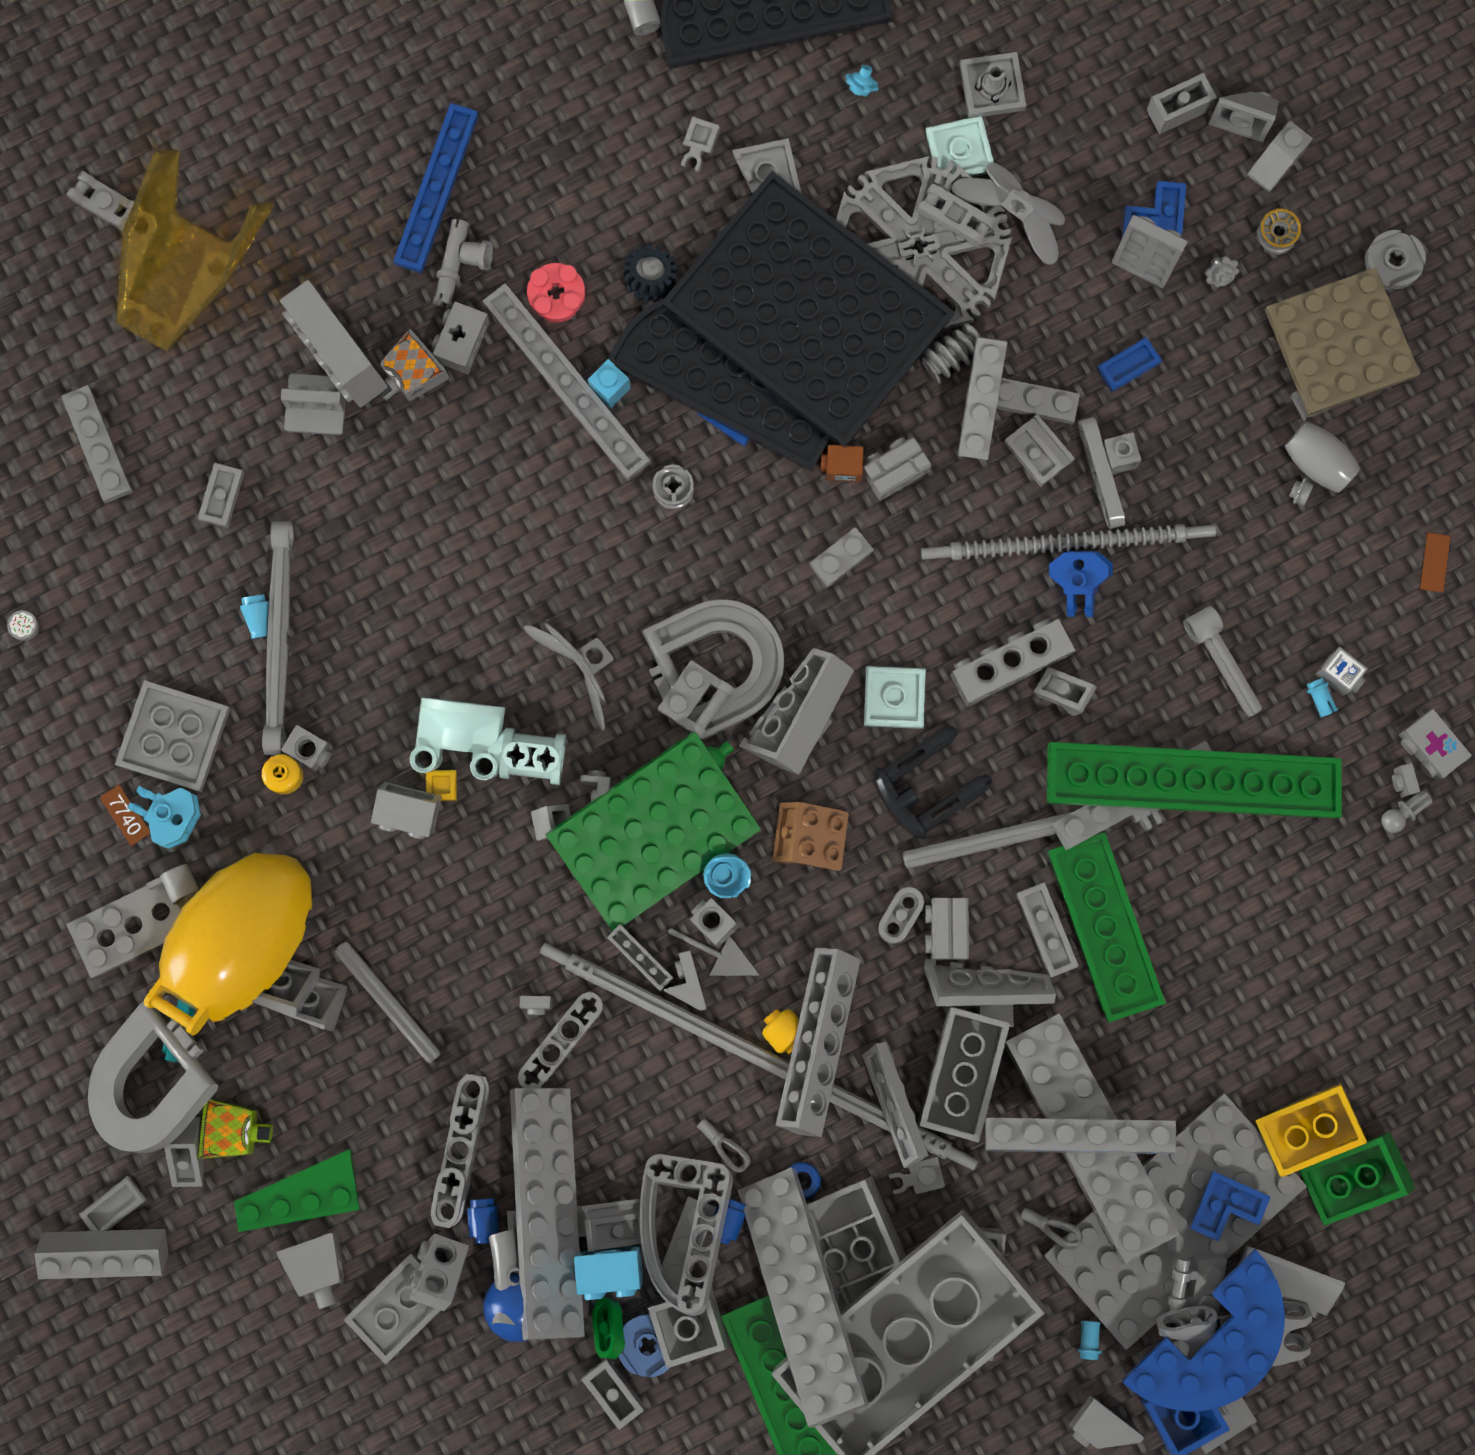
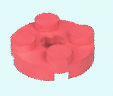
M550 263L532 272L527 285V297L531 309L543 317V319L556 323L567 321L576 315V312L585 302L584 282L573 266L562 263ZM554 286L564 289V293L560 294L559 299H553V295L548 296V292Z

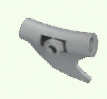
M509 1230L489 1236L496 1289L501 1291L511 1285L520 1284V1282L513 1283L510 1280L511 1273L519 1275L516 1231ZM501 1312L495 1314L492 1325L495 1323L515 1325L507 1315Z

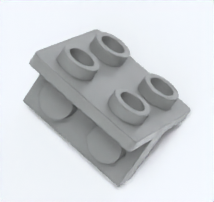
M290 374L288 389L282 388L281 401L286 407L285 431L342 435L346 399L330 380L329 376Z

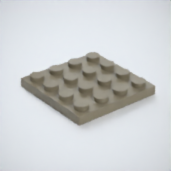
M1376 267L1265 308L1308 416L1408 381L1420 375Z

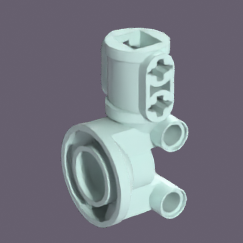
M421 698L416 746L411 752L410 764L415 771L427 773L438 769L442 764L443 749L472 752L470 770L477 779L488 780L498 774L500 778L509 779L510 775L550 779V784L560 785L566 734H556V737L553 738L515 733V728L506 727L503 730L505 707ZM520 747L519 750L521 753H525V757L519 759L517 764L516 757L511 756V751L517 750ZM547 749L550 751V756L555 757V761L549 763L548 767L545 760L541 759V755L545 754ZM423 751H428L432 755L433 761L429 767L424 766L421 762L420 756ZM482 758L491 760L493 769L490 774L481 771L480 761Z

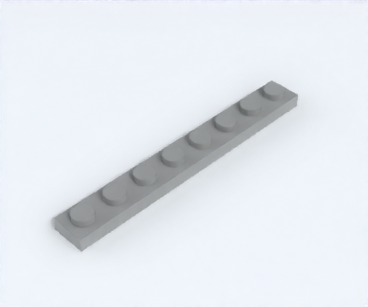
M503 284L482 301L488 311L627 481L651 463L650 459L506 284Z

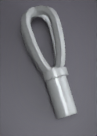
M704 1118L697 1125V1128L716 1147L723 1161L733 1171L743 1172L750 1165L749 1155L735 1142L725 1138L723 1133H720ZM722 1142L732 1147L743 1157L744 1164L738 1167L731 1161L721 1146Z
M1028 1208L1023 1210L1021 1219L1046 1232L1060 1246L1068 1250H1075L1080 1246L1083 1236L1076 1226L1059 1219L1044 1217ZM1049 1226L1058 1227L1075 1234L1076 1240L1070 1242L1051 1231Z

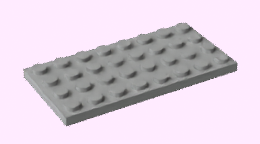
M1222 1093L1176 1135V1153L1154 1154L1142 1165L1180 1235L1122 1264L1096 1214L1092 1210L1075 1225L1083 1236L1082 1242L1077 1249L1068 1250L1055 1243L1043 1254L1047 1261L1125 1350L1157 1323V1317L1170 1311L1168 1298L1169 1294L1173 1292L1174 1286L1172 1272L1173 1268L1177 1267L1179 1256L1190 1258L1189 1266L1193 1264L1194 1255L1222 1254L1228 1259L1307 1187L1295 1172L1280 1177L1262 1135L1225 1093ZM1212 1171L1271 1197L1260 1225L1230 1213L1219 1241L1188 1228ZM1067 1232L1062 1238L1073 1242L1076 1240V1235ZM1187 1282L1185 1292H1188L1190 1282Z

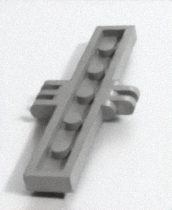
M1207 741L1190 749L1212 751ZM1084 806L1051 825L1065 850H1068L1129 816L1134 823L1140 822L1145 831L1152 828L1148 816L1156 826L1162 823V819L1158 809Z

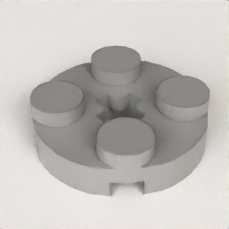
M1389 230L1378 235L1365 253L1366 269L1369 270L1376 267L1385 290L1403 289L1413 284L1422 273L1426 261V253L1421 242L1411 234L1408 236L1405 233H1400V230ZM1393 253L1395 257L1401 256L1402 260L1399 262V266L1389 262L1390 254Z

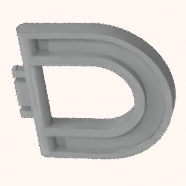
M733 600L706 601L642 631L658 665L649 669L652 677L662 674V677L654 680V683L663 700L679 678V674L669 654L715 633L733 634L743 640L750 649L753 666L749 677L742 685L735 688L731 697L727 696L705 728L707 732L701 741L759 713L773 699L780 686L784 670V653L778 633L763 614L744 603ZM709 701L697 706L688 719L696 722Z
M144 1001L139 1004L100 1053L93 1067L88 1089L90 1116L99 1135L109 1145L134 1153L154 1152L172 1143L218 1089L216 1082L197 1060L203 1053V1049L200 1045L196 1044L197 1042L192 1035L187 1033L184 1026H181V1024L173 1019L167 1023L157 1009L146 1007ZM157 1037H159L186 1072L152 1113L146 1117L136 1119L128 1112L123 1097L124 1084L131 1069Z

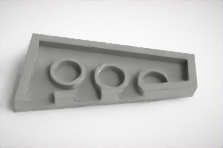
M789 138L732 150V155L752 193H754L771 171L775 172L801 193Z

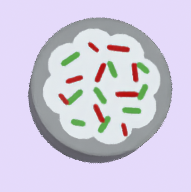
M25 610L16 611L9 617L7 622L9 633L20 641L33 639L40 627L37 617Z

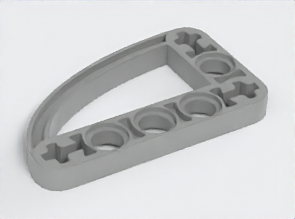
M656 1154L651 1156L645 1165L640 1197V1237L645 1264L651 1281L661 1297L681 1313L697 1316L702 1314L708 1305L733 1185V1176L724 1165L719 1163ZM661 1162H663L666 1168L674 1170V1175L663 1171L658 1176L654 1168L660 1167ZM688 1166H694L697 1170L696 1177L690 1182L683 1181L682 1171ZM719 1171L725 1177L724 1181H719L717 1185V1191L722 1194L721 1197L713 1193L708 1194L709 1190L715 1192L716 1183L711 1178L712 1176H717ZM658 1184L700 1191L678 1295L669 1285L658 1255L655 1230ZM710 1201H717L719 1203L718 1213L713 1217L706 1216L704 1213L705 1205ZM704 1231L712 1232V1243L707 1247H700L698 1244L699 1235ZM698 1261L705 1262L707 1266L705 1275L700 1278L693 1277L691 1273L692 1266ZM690 1281L697 1285H703L702 1289L696 1286L695 1296L699 1298V1303L693 1304L692 1308L686 1303V1298H691L694 1292V1288L688 1285Z

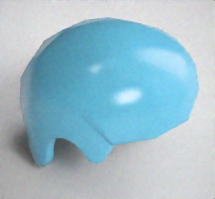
M719 854L713 857L704 869L705 885L710 893L719 898H736L745 888H749L751 884L750 868L745 860L735 854Z

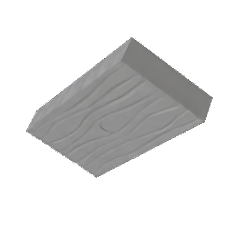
M964 1209L840 1312L869 1406L818 1425L815 1428L837 1455H875L1045 1314V1305ZM786 1357L775 1366L772 1376L804 1413L790 1364Z

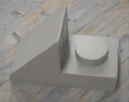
M1048 667L1034 693L1040 698L1062 706L1070 715L1075 716L1084 711L1097 687Z
M691 951L679 953L680 960L675 962L679 979L685 978L686 983L664 989V991L699 1011H705L707 1008Z

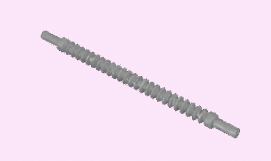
M1176 524L1174 528L1167 525L1166 529L1158 526L1157 530H1154L1151 526L1149 530L1142 527L1141 531L1133 528L1132 532H1129L1126 528L1124 532H1120L1117 529L1115 533L1108 530L1106 534L1103 531H1099V534H1095L1092 531L1090 535L1083 532L1081 536H1078V533H1074V536L1066 533L1065 537L1058 534L1056 538H1053L1051 534L1048 538L1041 535L1040 539H1036L1033 536L1031 540H1028L1026 536L1023 540H1019L1016 537L1015 541L1007 538L1006 542H1003L1001 538L998 542H994L991 539L990 543L982 540L980 544L976 540L973 544H969L966 541L965 545H961L960 542H951L950 546L921 548V559L951 558L955 561L961 560L964 556H966V559H969L970 556H974L977 559L978 555L986 558L987 554H991V557L999 554L1002 557L1004 553H1008V556H1011L1013 552H1016L1017 555H1020V552L1028 555L1029 551H1033L1036 554L1038 550L1045 553L1047 549L1053 553L1054 549H1058L1059 552H1062L1063 548H1066L1067 551H1070L1071 548H1075L1078 551L1079 547L1087 550L1088 546H1091L1092 549L1100 546L1103 549L1105 545L1112 548L1113 544H1116L1117 547L1125 544L1128 547L1130 543L1137 546L1139 542L1142 545H1146V542H1150L1153 545L1155 541L1162 544L1164 540L1167 543H1171L1172 540H1175L1176 543H1182L1186 539L1215 537L1216 528L1215 525L1185 527L1184 524Z

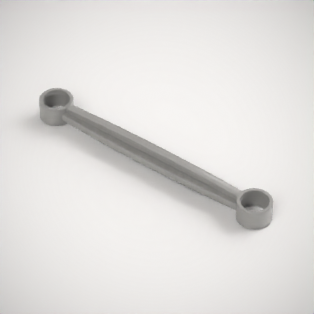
M273 521L271 525L273 559L267 633L266 725L264 726L262 736L264 755L284 754L281 749L286 742L283 721L289 649L287 640L290 618V551H292L294 541L293 524L291 521Z

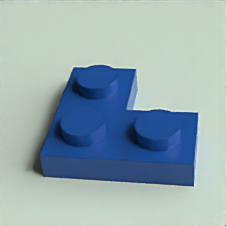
M1157 181L1154 208L1126 206L1122 237L1133 215L1150 218L1155 222L1156 226L1164 230H1174L1182 235L1186 183Z
M1212 1171L1188 1228L1219 1241L1230 1213L1260 1225L1271 1197Z

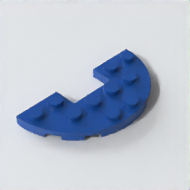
M1256 1249L1211 1291V1294L1232 1316L1189 1359L1166 1336L1122 1379V1382L1127 1387L1156 1405L1173 1410L1191 1412L1211 1410L1228 1405L1249 1393L1259 1384L1272 1367L1278 1355L1284 1334L1285 1313L1278 1282L1271 1268Z

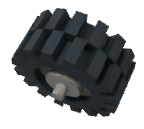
M647 244L646 250H643L641 245L637 247L636 252L632 250L629 253V257H626L623 273L624 286H627L629 294L634 291V298L639 299L640 295H642L645 302H648L649 297H652L653 302H656L659 295L662 299L667 296V292L669 293L673 289L677 272L675 259L673 256L669 258V251L665 250L661 253L662 247L657 245L656 250H652V244Z

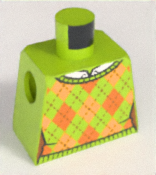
M209 1099L203 1107L198 1158L253 1154L255 1142L271 1143L273 1125L258 1124L257 1110Z

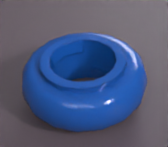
M807 1162L792 1164L789 1168L796 1169L797 1173H808L810 1176V1187L802 1191L805 1200L812 1198L820 1188L821 1178L818 1170Z

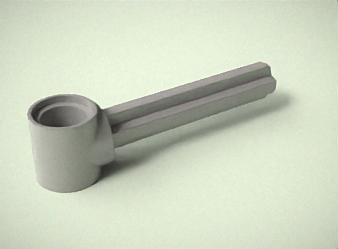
M1208 606L1185 619L1183 624L1187 634L1193 642L1199 644L1203 642L1246 716L1250 717L1260 712L1262 706L1219 635V632L1223 629V623L1217 611L1212 606Z

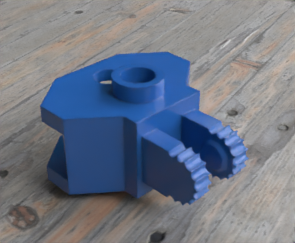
M1099 551L1064 552L1049 564V577L1063 587L1064 594H1067L1068 617H1075L1077 612V594L1085 595L1086 617H1093L1095 612V594L1098 593V587L1113 576V563ZM1080 559L1084 562L1083 568L1078 564Z

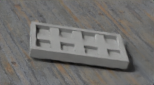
M1133 215L1111 263L1164 288L1188 241L1184 240L1182 235L1174 230H1164L1156 226L1155 222L1150 218Z

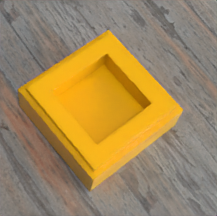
M433 770L427 772L426 792L442 796L441 801H457V771Z

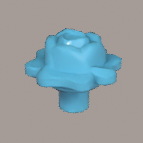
M862 65L860 72L846 74L845 76L847 79L846 83L850 85V91H853L858 96L863 95L866 97L871 91H878L879 89L878 82L871 77L873 69L870 66Z

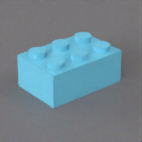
M641 1245L589 1252L588 1250H581L580 1253L574 1256L577 1295L584 1294L585 1300L601 1299L607 1292H616V1297L633 1296L644 1282Z

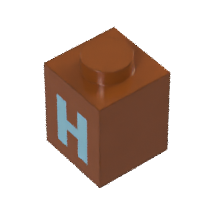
M828 445L827 454H821V471H826V480L861 482L863 447L846 446L844 448L841 445Z

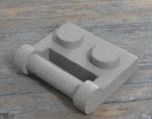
M690 660L657 709L689 732L695 731L699 738L702 739L707 732L705 728L727 696L731 697L735 689ZM713 686L716 688V693L696 722L688 719L709 687Z

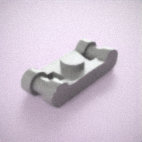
M81 171L77 177L78 183L74 188L69 189L66 196L78 205L129 234L134 227L132 223L136 217H141L145 209L138 203L127 199L97 181L88 173ZM88 188L94 190L90 199L84 196ZM124 208L126 212L122 217H119L118 214Z
M931 184L927 190L928 196L925 201L919 203L916 208L917 212L926 218H931L962 236L970 244L980 248L986 240L985 234L987 231L992 230L996 221L988 214L945 189ZM938 201L945 204L942 210L935 207ZM971 219L978 224L975 230L967 226Z

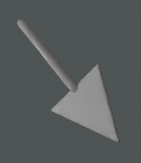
M672 928L668 930L669 934L718 958L709 976H760L731 937L727 939L720 953Z

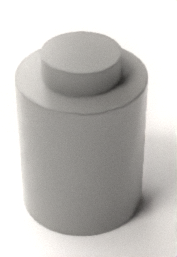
M624 0L633 31L636 35H647L661 27V21L654 0Z

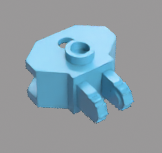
M139 786L136 792L146 799L153 800L149 810L146 811L142 806L131 802L127 809L143 816V820L149 822L152 841L167 849L186 842L201 816L198 796L183 788L176 789L165 795L159 793L156 795ZM180 818H182V823L178 825Z

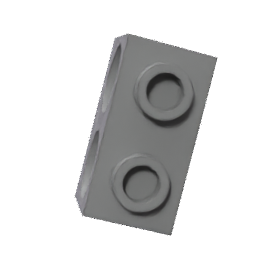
M435 1233L428 1242L423 1241L417 1259L421 1260L419 1270L413 1271L408 1288L412 1289L410 1300L445 1311L453 1301L469 1245ZM435 1252L443 1253L447 1262L438 1261L435 1257ZM426 1280L434 1281L437 1284L438 1291L430 1290L426 1285Z

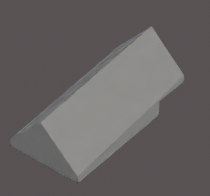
M290 960L283 974L268 990L264 989L252 1002L321 1029L334 1031L345 999L347 986L319 978V968Z

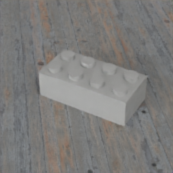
M309 280L279 300L286 309L282 313L283 316L297 332L299 338L311 351L313 357L322 369L325 370L330 380L348 403L354 400L361 408L388 388Z
M954 1007L948 1008L920 1112L918 1126L979 1143L1010 1023Z

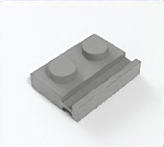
M1038 414L1004 440L1007 448L1040 487L1075 459Z
M640 1199L582 1207L586 1215L584 1224L588 1252L641 1244Z

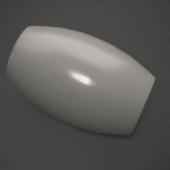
M1306 422L1285 445L1291 459L1304 474L1322 487L1337 493L1343 490L1361 469L1357 460L1344 443L1324 428Z

